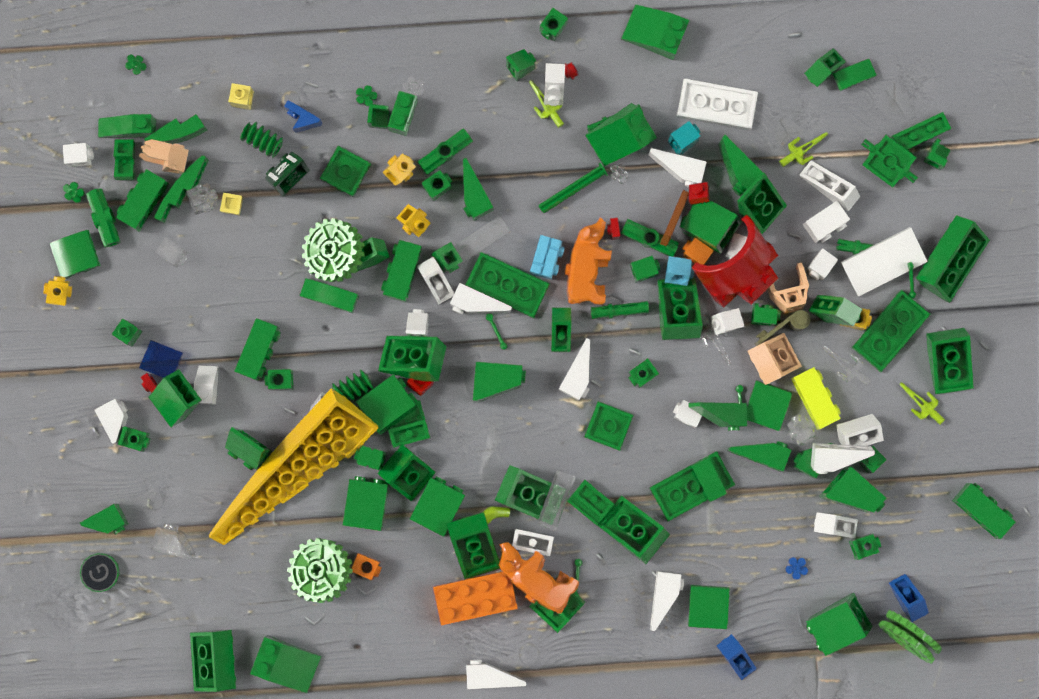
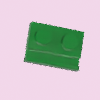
M585 479L567 500L568 503L596 526L614 505L612 501Z

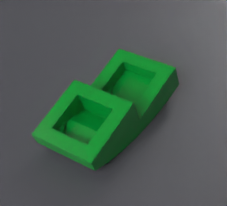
M870 59L858 62L832 74L840 91L854 87L858 83L877 76Z
M115 139L113 154L115 159L114 179L134 180V139Z
M709 457L691 465L709 502L727 494Z

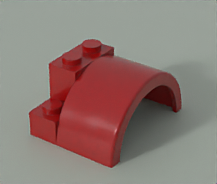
M748 215L741 219L748 229L747 240L734 257L718 265L708 266L696 262L692 266L693 271L714 301L723 308L737 295L752 305L779 279L772 267L769 266L779 255L773 246L764 239Z

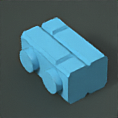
M540 235L530 274L552 280L553 275L557 276L560 265L556 263L558 257L562 258L565 249L562 246L561 240Z

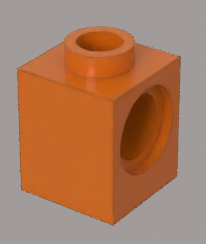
M694 238L693 241L688 240L682 248L685 250L682 256L691 259L694 264L698 262L704 265L714 250L697 238Z
M358 553L351 569H353V573L373 580L374 577L378 578L382 567L379 566L381 561ZM364 562L372 564L371 572L363 571L362 565Z

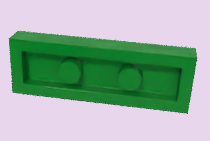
M941 112L892 135L891 138L909 150L952 128L944 113Z

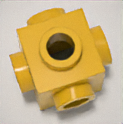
M402 153L399 156L394 155L387 162L389 165L382 173L396 186L403 180L405 182L413 176L412 171L416 166L409 156Z
M409 204L396 217L403 225L402 229L408 235L413 233L417 237H420L431 224L426 219L427 214L420 208L415 209Z
M54 276V279L50 278L48 283L45 282L43 294H47L46 303L65 306L67 304V297L71 298L72 286H69L70 281L65 280L66 278L62 276ZM55 288H59L61 292H57Z

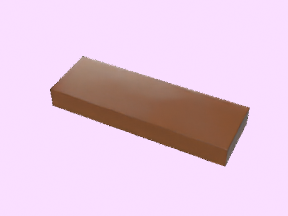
M683 190L660 243L664 246H667L688 199V191Z

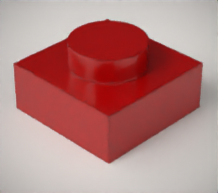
M708 182L689 185L690 204L709 202Z
M610 218L609 224H606L607 235H611V240L619 239L618 218Z
M149 373L141 376L143 388L147 392L152 393L158 386L157 382Z
M410 378L406 385L419 396H422L434 384V381H419Z

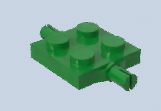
M886 134L875 145L867 139L862 142L861 145L870 151L868 158L862 165L892 188L903 177L912 183L917 180L918 177L909 171L911 164L917 156Z

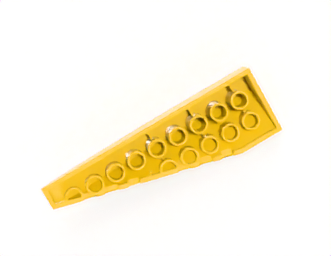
M331 388L255 472L212 529L209 538L222 545L244 532L245 527L258 522V518L262 515L271 513L275 510V506L280 503L284 504L304 490L312 480H318L324 476L323 473L332 467L334 469L340 464L339 461L345 457L347 459L351 457L357 448L359 449L379 428L378 425L346 397Z

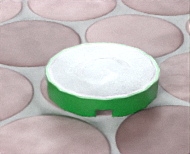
M104 553L90 555L84 560L80 569L82 583L86 588L95 592L111 589L117 583L120 574L117 561L112 556Z

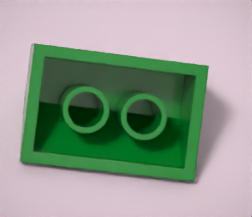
M232 630L191 632L190 643L194 691L219 692L236 689Z

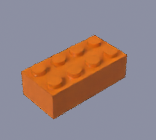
M503 571L433 587L441 626L518 609L513 583Z

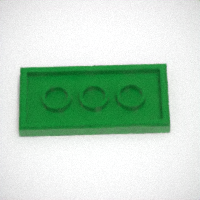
M482 252L465 286L509 305L512 309L533 319L550 283Z
M900 290L851 348L881 373L931 314L903 290Z
M716 451L706 456L710 458L725 490L733 487L735 483L718 452ZM691 465L649 487L667 522L708 500Z

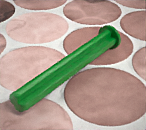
M598 163L599 166L539 204L541 212L546 213L603 175L608 176L602 164Z

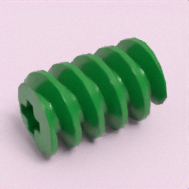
M249 122L244 127L240 140H246L248 145L253 144V148H259L261 153L266 151V156H272L273 159L280 151L284 138L281 137L277 141L276 133L270 136V129L264 133L263 125L258 129V122L252 125Z
M359 370V377L352 373L353 380L346 376V383L339 380L338 387L332 383L333 390L346 398L349 397L351 400H355L354 393L361 397V390L368 393V387L372 390L374 387L367 373L363 370Z

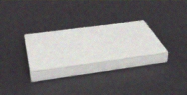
M683 79L677 117L751 130L758 92Z
M909 227L842 261L841 264L859 297L908 272V262H912L914 268L928 261L912 228Z

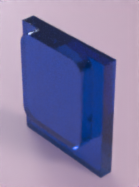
M150 340L139 368L164 378L177 371L183 353Z

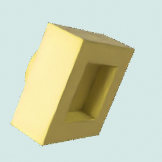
M223 193L220 212L240 216L243 196Z

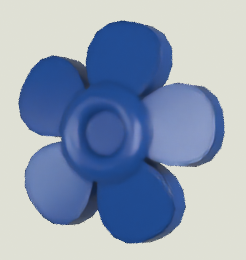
M794 557L789 559L788 562L792 566H786L785 570L788 574L792 573L793 579H799L801 577L800 573L802 575L807 574L808 569L802 567L806 564L805 559L799 558L798 561Z

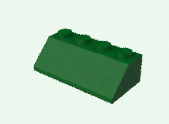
M956 215L943 237L939 240L936 248L930 254L928 262L919 271L916 279L924 288L950 303L990 239L974 221Z

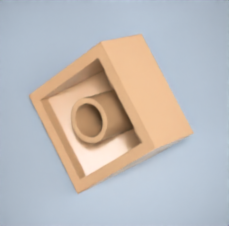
M785 333L748 350L751 361L754 363L765 385L802 367Z

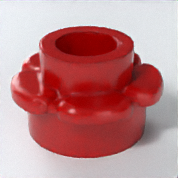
M573 62L565 63V76L567 79L571 78L574 80L579 75Z

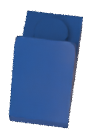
M288 100L284 105L290 117L294 119L299 118L293 127L295 133L322 125L320 118Z

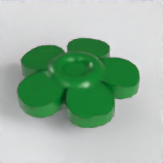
M130 54L127 56L126 69H133L132 72L135 75H139L141 71L146 70L147 66L145 63H142L143 58L140 55L135 57Z
M366 85L364 90L362 88L356 90V95L358 96L356 101L358 104H363L365 101V105L369 106V104H373L372 100L377 99V93L372 92V87Z
M71 182L70 185L65 184L63 186V190L66 192L64 197L67 200L72 199L76 203L81 201V197L85 192L82 188L78 189L79 185L77 182Z

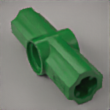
M463 128L445 142H441L437 148L420 159L418 164L426 175H429L445 162L451 161L456 154L473 143V140ZM443 148H449L451 152L449 155L443 156L440 154V151Z
M103 189L89 191L86 195L92 210L91 217L95 227L99 230L104 247L118 245L121 241L115 226V216L112 209L108 206Z
M630 219L626 220L620 233L641 243L644 247L656 250L666 256L673 257L679 245V242L670 239L667 246L660 244L663 238L662 234L658 233L655 229H649ZM646 234H652L654 236L653 243H648L646 241Z

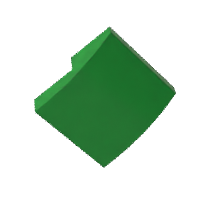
M84 230L50 243L60 276L66 279L101 266L89 230Z
M756 380L747 404V420L780 431L792 392L770 384L765 385L764 382Z
M417 400L418 402L415 403L418 407L415 411L388 429L393 448L399 447L402 444L406 445L430 438L421 400Z
M574 592L570 595L566 607L560 614L543 607L538 602L532 603L529 607L558 633L585 604V601Z
M690 585L688 627L727 629L729 587Z

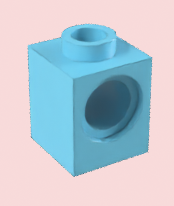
M669 256L666 266L665 283L687 286L689 279H693L694 275L691 267L692 260Z

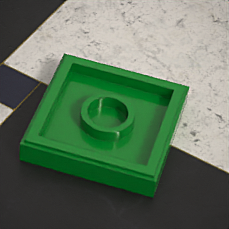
M337 146L320 180L354 197L372 164Z
M598 401L584 438L620 451L634 415Z

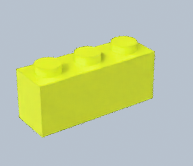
M813 367L791 378L817 430L841 419L839 416L841 412L836 404L833 405L830 399L832 394L828 387H824L822 383L823 377L819 370H815Z

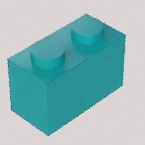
M688 121L670 134L668 143L677 155H682L698 143L701 132L696 124H691Z

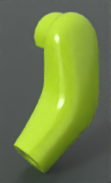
M490 506L483 511L488 524L495 518L510 516V508Z

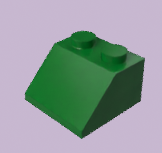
M402 444L377 474L412 502L436 472Z

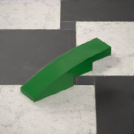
M202 155L173 184L154 216L156 220L165 223L172 206L179 209L187 192L194 195L209 162L206 156Z

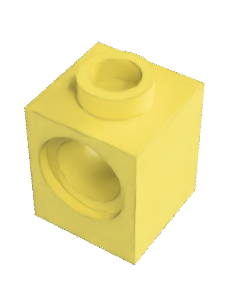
M232 83L228 102L232 107L251 110L254 91L251 86Z

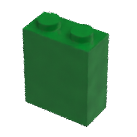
M709 200V202L692 204L688 214L682 218L679 227L684 234L693 239L697 238L721 254L742 222L737 214Z
M179 369L164 377L149 396L151 402L171 428L184 421L202 401Z
M394 374L356 401L364 414L378 425L377 432L380 435L418 408L415 404L418 402L412 392L409 394L404 388L407 385L401 377L397 379Z
M355 476L354 480L349 479L343 526L377 531L383 530L389 485L385 484V480L374 479L373 482H366L365 477Z
M436 476L435 479L430 478L410 520L445 537L448 531L447 523L453 521L466 495L462 494L463 489L455 485L450 488L445 485L447 481Z

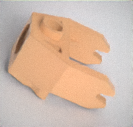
M153 139L145 141V145L141 146L143 153H140L139 156L144 161L163 165L162 171L184 173L189 151L184 149L185 146L180 144L172 145Z
M802 262L797 263L796 266L800 282L799 286L777 291L773 283L767 289L770 299L784 314L803 310L806 304L809 283Z

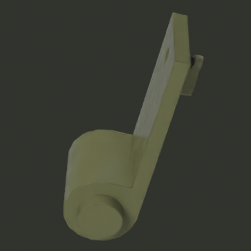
M803 310L794 312L767 333L766 330H763L756 336L759 337V340L754 344L756 346L760 345L785 324L793 331H801L807 328L811 321L809 314Z

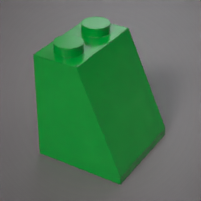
M476 362L473 402L479 403L520 388L521 383H525L526 370H522V365Z
M844 467L819 495L824 500L866 513L879 512L885 506L884 501L887 499L852 467Z
M854 592L810 616L806 621L808 632L814 635L819 651L823 652L825 656L865 638L873 627Z

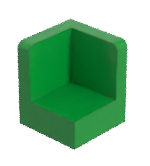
M369 104L368 126L370 128L388 129L389 107Z
M937 138L930 147L923 162L941 170L948 161L947 157L950 149L939 144L941 140Z

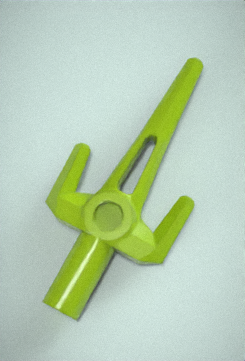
M530 80L529 83L544 108L543 113L537 107H534V110L541 119L551 117L558 128L562 127L564 123L557 114L562 105H544L540 97L544 98L543 93Z
M825 132L800 147L794 146L800 140V137H797L788 144L790 154L779 161L780 165L784 167L793 160H796L798 164L804 165L812 160L813 156L803 159V155L825 138L828 133ZM812 143V145L809 146L807 149H805L804 151L802 150V148Z
M901 382L899 384L922 409L921 413L911 409L918 418L922 420L930 415L939 425L945 421L934 410L938 405V400L930 392H927V395L932 401L927 402ZM914 396L920 399L924 404L922 405Z

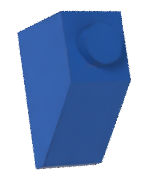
M906 574L889 582L902 610L911 622L929 614L925 599Z
M732 634L716 645L741 680L757 669L744 648Z

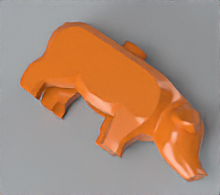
M601 217L595 224L585 226L579 231L571 252L570 264H566L565 275H568L567 295L570 304H580L584 301H590L597 305L605 303V285L594 284L598 275V267H608L612 250L606 251L598 245V242L603 237L606 222Z
M509 542L499 544L502 548L501 561L499 562L500 569L517 588L526 594L525 598L533 604L538 602L549 610L556 611L559 614L562 613L570 595L577 590L579 582L562 571L559 572L558 577L554 580L550 574L542 570L545 559L537 551L528 560H523L519 552Z

